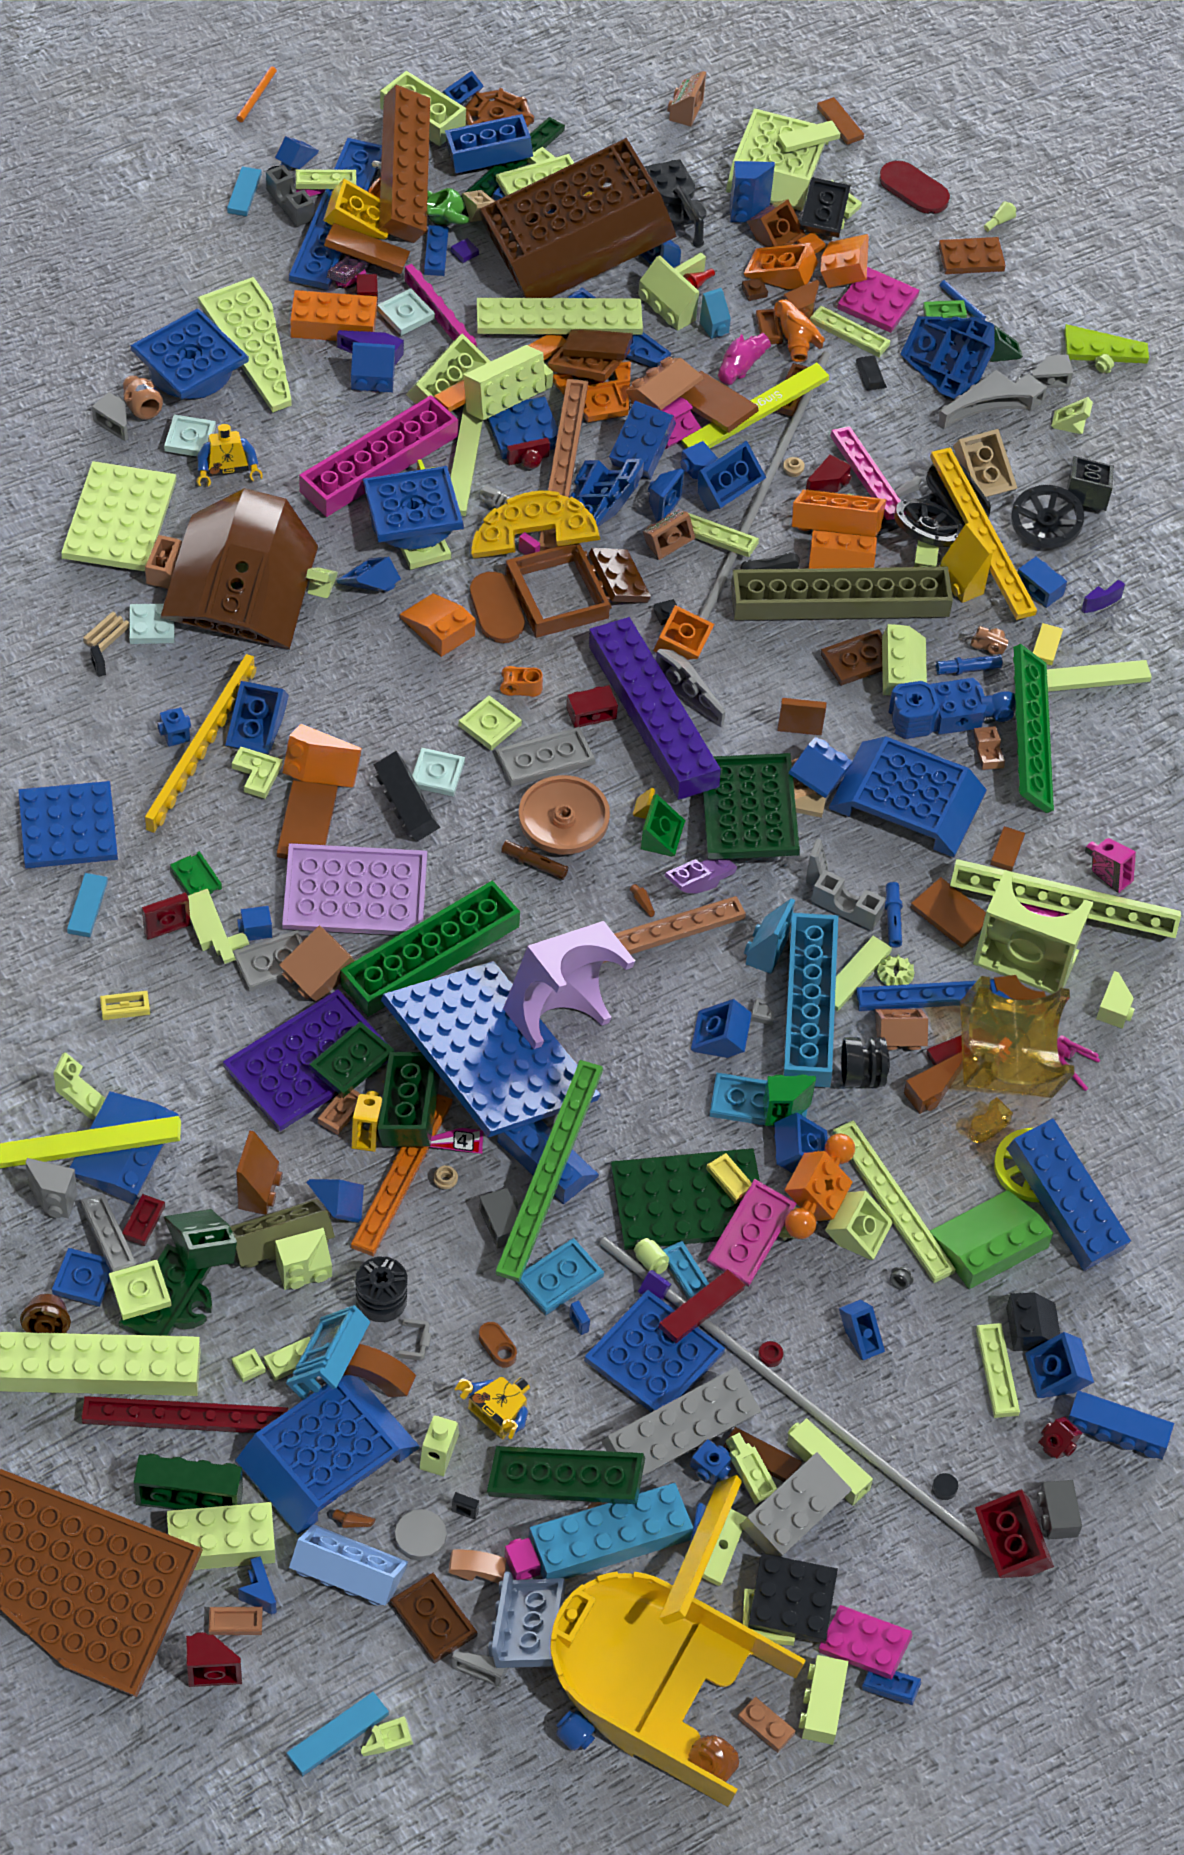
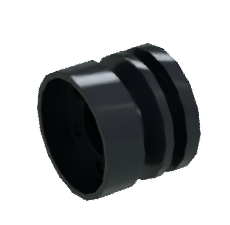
M844 1037L841 1047L843 1086L860 1087L863 1076H866L869 1087L874 1086L875 1077L878 1087H885L890 1068V1057L885 1037L877 1038L876 1048L873 1037L867 1039L866 1048H863L860 1037Z
M377 1256L368 1259L359 1267L356 1273V1305L367 1319L374 1322H388L396 1319L403 1313L407 1306L408 1275L404 1266L390 1257Z

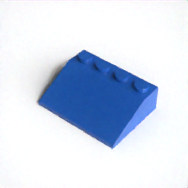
M109 1091L90 1129L175 1117L179 1114L157 1103ZM164 1144L75 1157L70 1168L75 1169V1177L134 1205Z

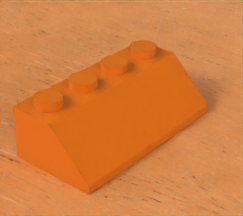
M803 489L793 502L792 527H797L801 531L814 529L825 532L876 537L881 529L886 499Z

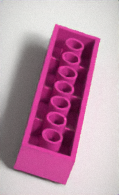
M430 395L299 475V492L322 514L328 517L365 494L364 478L399 473L416 463L417 460L426 457L458 437V419Z

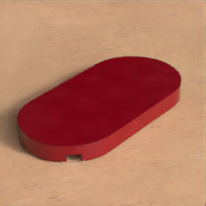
M891 161L881 168V185L916 210L927 214L934 212L935 214L944 211L948 207L950 194L947 188L912 164L905 161Z

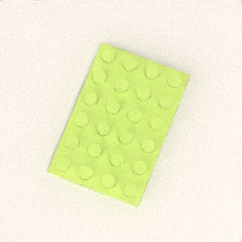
M92 461L61 552L62 559L145 572V566L160 534L175 487L176 474Z

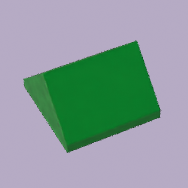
M657 794L653 795L643 827L641 850L672 857L676 854L686 820Z

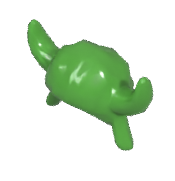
M452 188L442 189L436 193L428 191L426 214L430 221L437 225L466 224L470 221L468 217L462 215L464 202L458 191Z

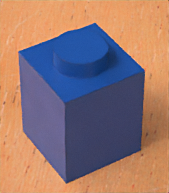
M269 906L241 909V919H237L238 932L245 934L248 941L272 938Z

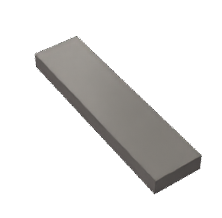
M105 1194L81 1199L83 1212L111 1273L136 1266L137 1264Z

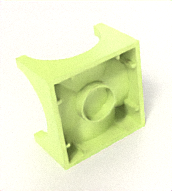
M1005 870L986 911L973 964L1003 976L1016 975L1020 982L1060 997L1079 954V950L1076 948L1093 902L1084 899L1077 910L1065 916L1046 917L1035 914L1026 909L1017 900L1012 889L1014 873Z

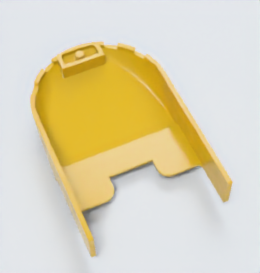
M612 1572L597 1576L596 1579L580 1585L560 1607L553 1624L550 1645L551 1658L556 1675L571 1701L597 1730L632 1757L634 1754L729 1807L738 1789L688 1761L692 1745L701 1737L696 1729L682 1722L705 1679L720 1687L732 1685L749 1655L756 1656L793 1678H797L806 1660L696 1598H693L685 1618L664 1625L659 1617L673 1585L649 1574L634 1572L633 1574Z

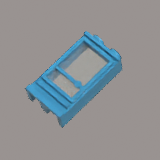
M355 1305L321 1317L312 1338L296 1366L297 1370L293 1371L294 1376L289 1378L286 1384L302 1400L306 1399L310 1390L315 1393L319 1392L321 1385L316 1381L318 1376L332 1389L337 1388L370 1321Z

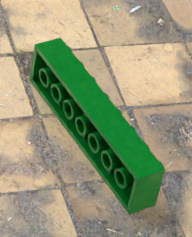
M492 880L342 968L341 986L366 1016L369 1017L386 1007L381 1001L385 993L431 980L519 928L520 910Z

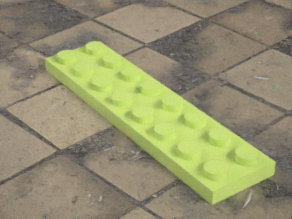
M477 298V334H570L571 329L643 334L641 299Z

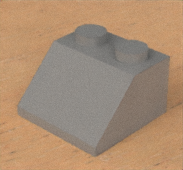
M27 1158L26 1169L29 1188L43 1211L55 1218L64 1217L69 1219L78 1194L75 1169Z

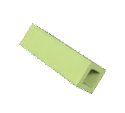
M807 1418L801 1424L795 1423L790 1428L787 1446L804 1462H807L818 1452L852 1489L844 1497L852 1506L870 1491L873 1478Z

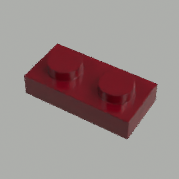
M142 1194L122 1232L124 1238L145 1246L165 1208V1202Z

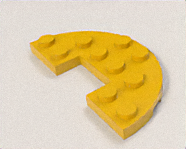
M531 491L507 499V503L498 509L494 508L487 514L479 531L476 530L471 554L473 558L515 553V534H522L524 532L556 529V542L558 546L600 540V533L593 515L577 499L560 495L559 492Z

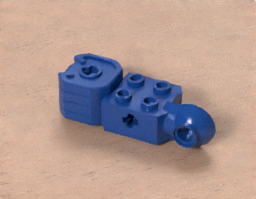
M974 678L933 684L915 681L901 683L894 687L891 692L888 713L892 714L893 712L892 723L895 727V734L909 739L928 736L936 731L940 735L982 728L987 717H993L998 722L1008 721L1014 716L1016 700L1015 693L1009 691L985 696L982 686Z

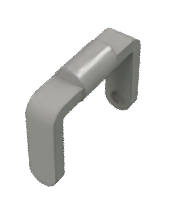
M402 1319V1325L424 1328V1331L421 1333L420 1353L399 1350L396 1352V1356L404 1359L423 1360L431 1340L429 1323L421 1320Z

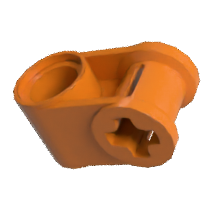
M507 666L502 669L503 683L500 685V691L508 696L535 697L542 693L543 675L538 668Z

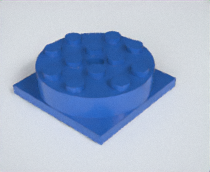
M199 308L131 345V351L149 367V374L153 383L163 392L179 397L181 400L184 398H205L217 392L228 382L233 370L249 362V356Z
M447 466L363 479V486L370 509L371 525L377 535L378 542H386L392 546L408 550L433 547L446 539L452 531L464 529V523Z

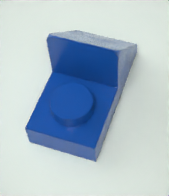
M261 1556L250 1559L251 1569L247 1570L251 1585L238 1589L239 1600L254 1607H262L263 1611L269 1614L277 1613L276 1600Z

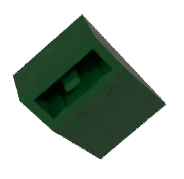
M212 1209L164 1216L186 1271L234 1263L237 1241L230 1225Z

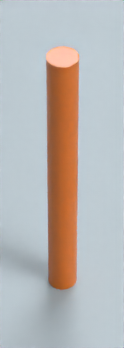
M271 66L236 117L237 121L243 122L277 72L275 67Z

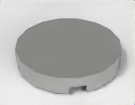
M424 1509L412 1510L403 1515L395 1529V1540L399 1550L408 1558L415 1560H426V1558L438 1555L444 1548L447 1537L446 1527L442 1519L434 1512Z

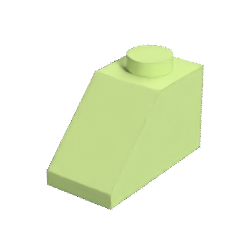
M1114 971L1096 1019L1123 1029L1126 1020L1131 1021L1135 1008L1131 1007L1134 998L1119 972Z

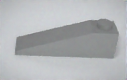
M659 649L656 662L676 695L719 727H722L724 725L725 710L690 662L673 650Z

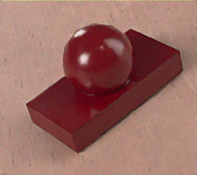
M543 438L507 446L508 465L522 463L527 469L539 467L542 459L549 457V439Z

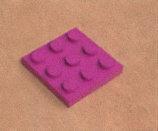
M867 267V280L853 283L838 302L837 309L892 333L919 296L920 290Z

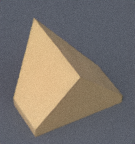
M482 190L462 193L470 222L481 221L479 209L495 202Z

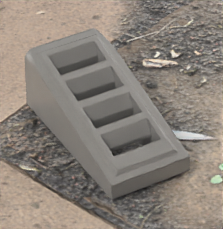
M821 839L815 840L808 864L806 883L813 885L816 884L824 870L828 871Z
M454 1652L452 1657V1667L498 1687H501L508 1668H496L494 1658L490 1656Z

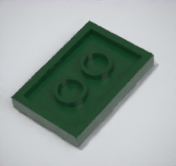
M359 1022L311 1062L309 1070L344 1098L388 1061L389 1053L394 1052V1049L362 1022Z

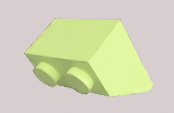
M867 1191L847 1192L834 1219L830 1220L825 1231L840 1247L869 1260H874L893 1221Z

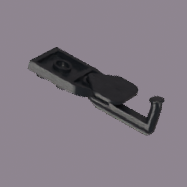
M678 159L644 166L660 192L663 202L669 204L666 209L672 223L684 224L692 222L695 226L692 244L697 248L704 245L703 219L706 217L707 211L701 202L691 200L695 195V183L682 161Z

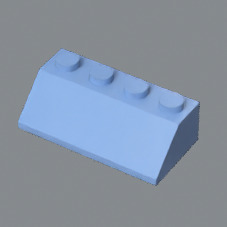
M313 1524L298 1539L289 1568L296 1570V1573L301 1576H311L319 1579L326 1586H336L344 1589V1592L349 1595L364 1597L371 1604L385 1606L393 1597L408 1565V1561Z

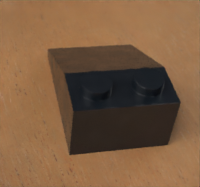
M1073 456L1067 490L1073 493L1083 506H1087L1094 511H1106L1113 489L1114 465Z

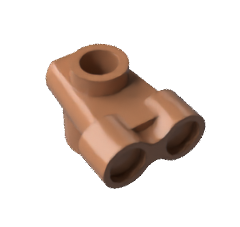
M979 626L972 638L970 647L978 650L982 648L988 650L991 654H1003L1009 640L1005 638V633L1001 629L995 628L989 631V629Z

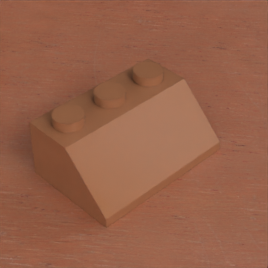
M667 357L660 362L661 365L649 369L646 372V376L634 380L631 383L632 386L626 389L632 405L634 401H638L662 410L704 378L682 358Z

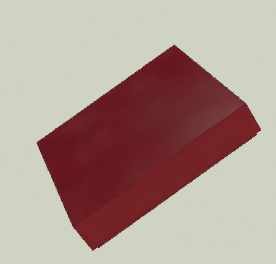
M186 892L142 907L144 935L147 940L191 925L189 898Z

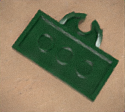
M167 1244L157 1261L172 1306L125 1320L121 1317L119 1321L120 1328L136 1335L170 1336L175 1327L194 1329L207 1321V1317L204 1314L193 1313L192 1310L194 1308L203 1307L207 1313H212L211 1292L206 1286L202 1285L211 1267L186 1271L177 1248Z

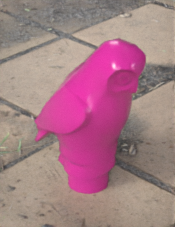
M764 333L758 336H751L744 340L741 334L739 338H736L730 344L724 354L723 362L718 372L720 382L725 385H732L737 378L742 379L746 376L747 371L756 360L771 347V343Z

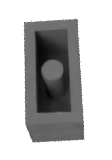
M508 1188L480 1196L479 1210L497 1249L506 1246L519 1214L516 1197L510 1195Z
M1074 1481L1043 1482L1040 1492H1037V1504L1043 1510L1041 1525L1043 1531H1047L1048 1540L1077 1538L1082 1529V1522Z

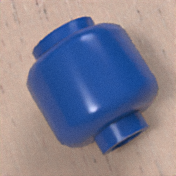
M570 1710L556 1725L558 1728L556 1736L572 1751L580 1747L585 1750L595 1739L592 1736L595 1727L578 1710L575 1712Z

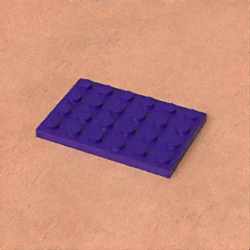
M336 990L224 1060L223 1067L281 1132L338 1095L337 1092L309 1070L311 1062L359 1022H362L383 1041L384 1039L339 990Z

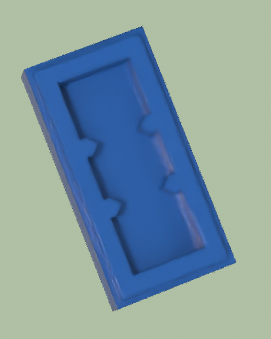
M868 1671L862 1688L863 1691L913 1705L921 1685V1679L896 1671L891 1680Z

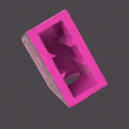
M1106 838L1099 845L1092 841L1086 846L1085 853L1092 857L1093 873L1117 893H1120L1134 881L1136 856L1134 850L1110 838Z

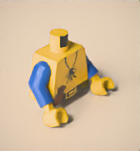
M219 425L218 433L210 434L208 442L204 443L198 453V472H200V476L196 480L198 486L201 487L200 481L204 477L207 479V487L210 486L211 479L206 476V472H208V475L249 471V467H251L250 478L252 481H254L252 473L255 471L260 473L262 479V471L257 468L259 463L254 447L246 438H240L239 432H231L230 425Z
M504 1377L475 1383L461 1379L454 1388L455 1391H462L460 1395L462 1399L470 1396L468 1409L502 1440L508 1433V1438L512 1439L515 1433L525 1428L528 1410L526 1408L527 1398L523 1394L530 1389L525 1379L520 1377L513 1384L509 1383Z

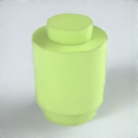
M648 1238L637 1243L634 1252L641 1264L648 1271L653 1270L657 1274L663 1273L667 1269L669 1257L655 1241Z

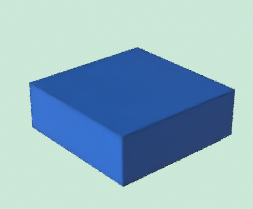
M579 1300L571 1303L569 1317L579 1334L588 1333L590 1327L588 1315Z

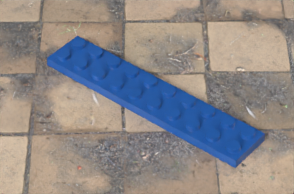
M347 138L334 170H356V185L369 192L379 169L378 167H373L372 162L382 161V145ZM325 189L289 274V281L329 290L335 270H337L343 256L342 252L324 246L332 225L323 220L334 189Z

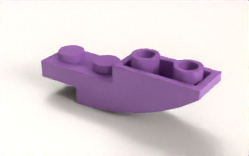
M695 859L666 872L665 877L685 893H701L716 888L720 880L735 873L737 866L730 859H707L702 862H698Z

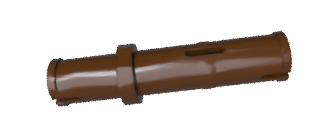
M508 839L502 846L501 853L518 859L521 864L527 863L561 880H564L568 873V866L531 851L530 847H522Z

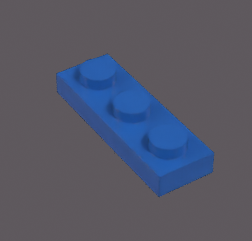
M428 225L424 275L445 276L449 227Z

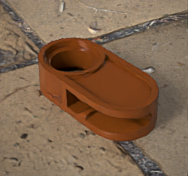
M484 1323L479 1329L481 1345L496 1365L502 1368L512 1366L517 1357L515 1345L498 1323ZM503 1349L509 1350L512 1356L508 1359H502L498 1356V1352Z

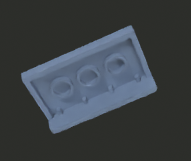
M511 1572L504 1573L503 1581L499 1582L500 1601H496L495 1605L497 1619L492 1622L493 1641L489 1642L488 1647L489 1656L494 1658L496 1668L553 1666L550 1648L551 1633L555 1618L560 1607L563 1605L566 1587L564 1578L513 1580Z

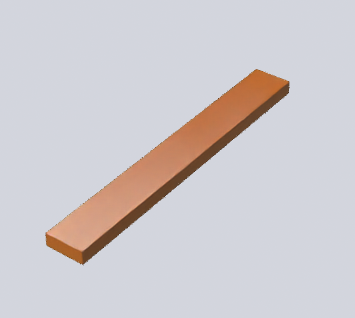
M547 334L528 346L543 352V358L546 360L555 355L567 340L559 334ZM464 380L434 396L449 412L466 403Z
M440 1094L437 1095L432 1136H435L439 1131L453 1099ZM401 1147L351 1243L352 1249L374 1257L430 1147Z

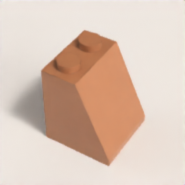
M319 925L279 965L285 970L282 975L291 984L295 981L300 986L297 990L304 998L308 999L311 997L313 1000L318 1001L341 984V969L356 960Z

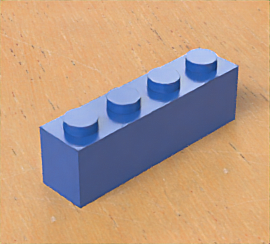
M1079 1390L1075 1396L1068 1418L1082 1433L1094 1436L1103 1442L1109 1441L1118 1444L1126 1450L1144 1453L1149 1458L1161 1460L1167 1450L1174 1427L1173 1422Z

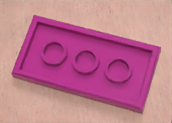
M754 1179L706 1262L723 1272L727 1269L730 1270L749 1287L784 1227L787 1215L794 1209L797 1203Z

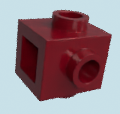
M1061 1417L1044 1427L1041 1431L1043 1436L1038 1443L1043 1446V1451L1052 1458L1069 1457L1076 1450L1077 1445L1075 1443L1083 1433L1067 1418Z

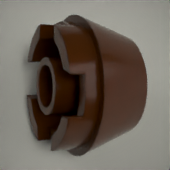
M40 1294L35 1296L23 1310L20 1316V1323L26 1333H67L71 1325V1319L61 1298L53 1294Z

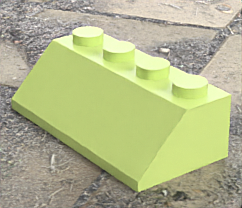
M461 334L406 395L417 404L428 396L432 395L434 397L438 393L464 380V374L491 361L467 337Z

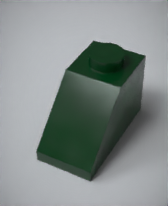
M994 325V351L990 361L998 362L1021 359L1023 355L1018 341Z

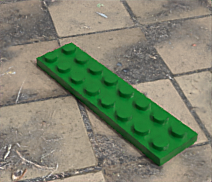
M1022 644L1013 647L1019 793L1045 813L1054 811L1047 663Z

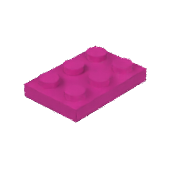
M840 1605L828 1628L826 1643L820 1644L819 1652L835 1659L848 1661V1664L892 1680L912 1638V1631Z

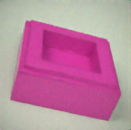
M524 532L519 536V551L524 555L539 552L540 543Z

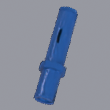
M999 654L967 659L956 657L954 660L937 661L936 673L937 675L949 673L960 675L968 671L1000 669L1003 665L1002 656Z
M897 882L886 884L885 910H887L889 946L892 948L902 946L901 909L903 908V903L900 900L899 883Z

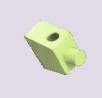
M433 1416L422 1445L420 1470L444 1477L459 1437V1427L456 1421ZM435 1452L439 1455L440 1458H433L431 1456H433Z

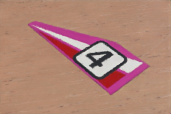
M468 1128L454 1129L432 1136L431 1144L427 1147L482 1154L483 1131Z

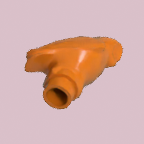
M785 299L776 302L774 306L775 315L781 320L782 331L788 341V350L792 361H806L810 349L809 343L822 349L825 338L820 334L815 325L790 301Z

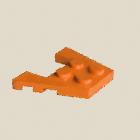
M630 361L620 363L613 372L615 381L588 385L583 417L587 422L628 415L629 396L626 389L630 387ZM553 374V383L565 395L567 379H573L572 375Z

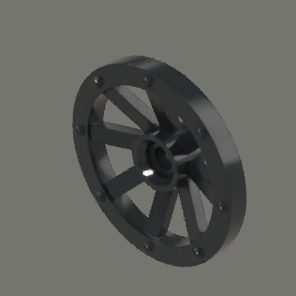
M1039 485L1025 490L1017 497L1012 507L1011 522L1016 534L1026 543L1039 548L1052 549L1069 544L1080 534L1084 523V510L1079 499L1067 489L1055 485ZM1051 495L1048 508L1042 507L1037 496ZM1057 497L1068 502L1067 505L1057 512L1054 510ZM1031 499L1038 514L1022 506ZM1071 510H1074L1076 519H1060ZM1019 514L1035 522L1022 524ZM1057 527H1073V528H1072L1069 532H1067L1066 534H1064V533H1063L1060 529H1058ZM1040 529L1038 536H1035L1029 530ZM1047 532H1051L1056 538H1045Z
M904 499L897 504L894 511V519L904 532L923 543L933 546L951 547L964 527L962 522L948 509L923 499ZM912 509H920V518ZM928 512L936 514L937 517L935 519L928 517ZM944 520L950 524L949 526L939 527V524ZM954 532L955 534H954V535H950V534H946V533Z

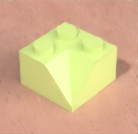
M324 1228L275 1241L276 1266L284 1290L290 1288L298 1289L305 1284L323 1282L332 1277V1263Z

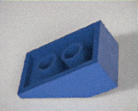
M241 681L225 746L238 749L241 746L269 755L285 714L289 697L288 693L281 688Z

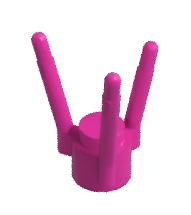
M1061 1035L1052 1047V1051L1056 1053L1054 1059L1063 1065L1084 1091H1087L1088 1087L1064 1058L1071 1059L1077 1052L1098 1063L1100 1062L1099 1055Z

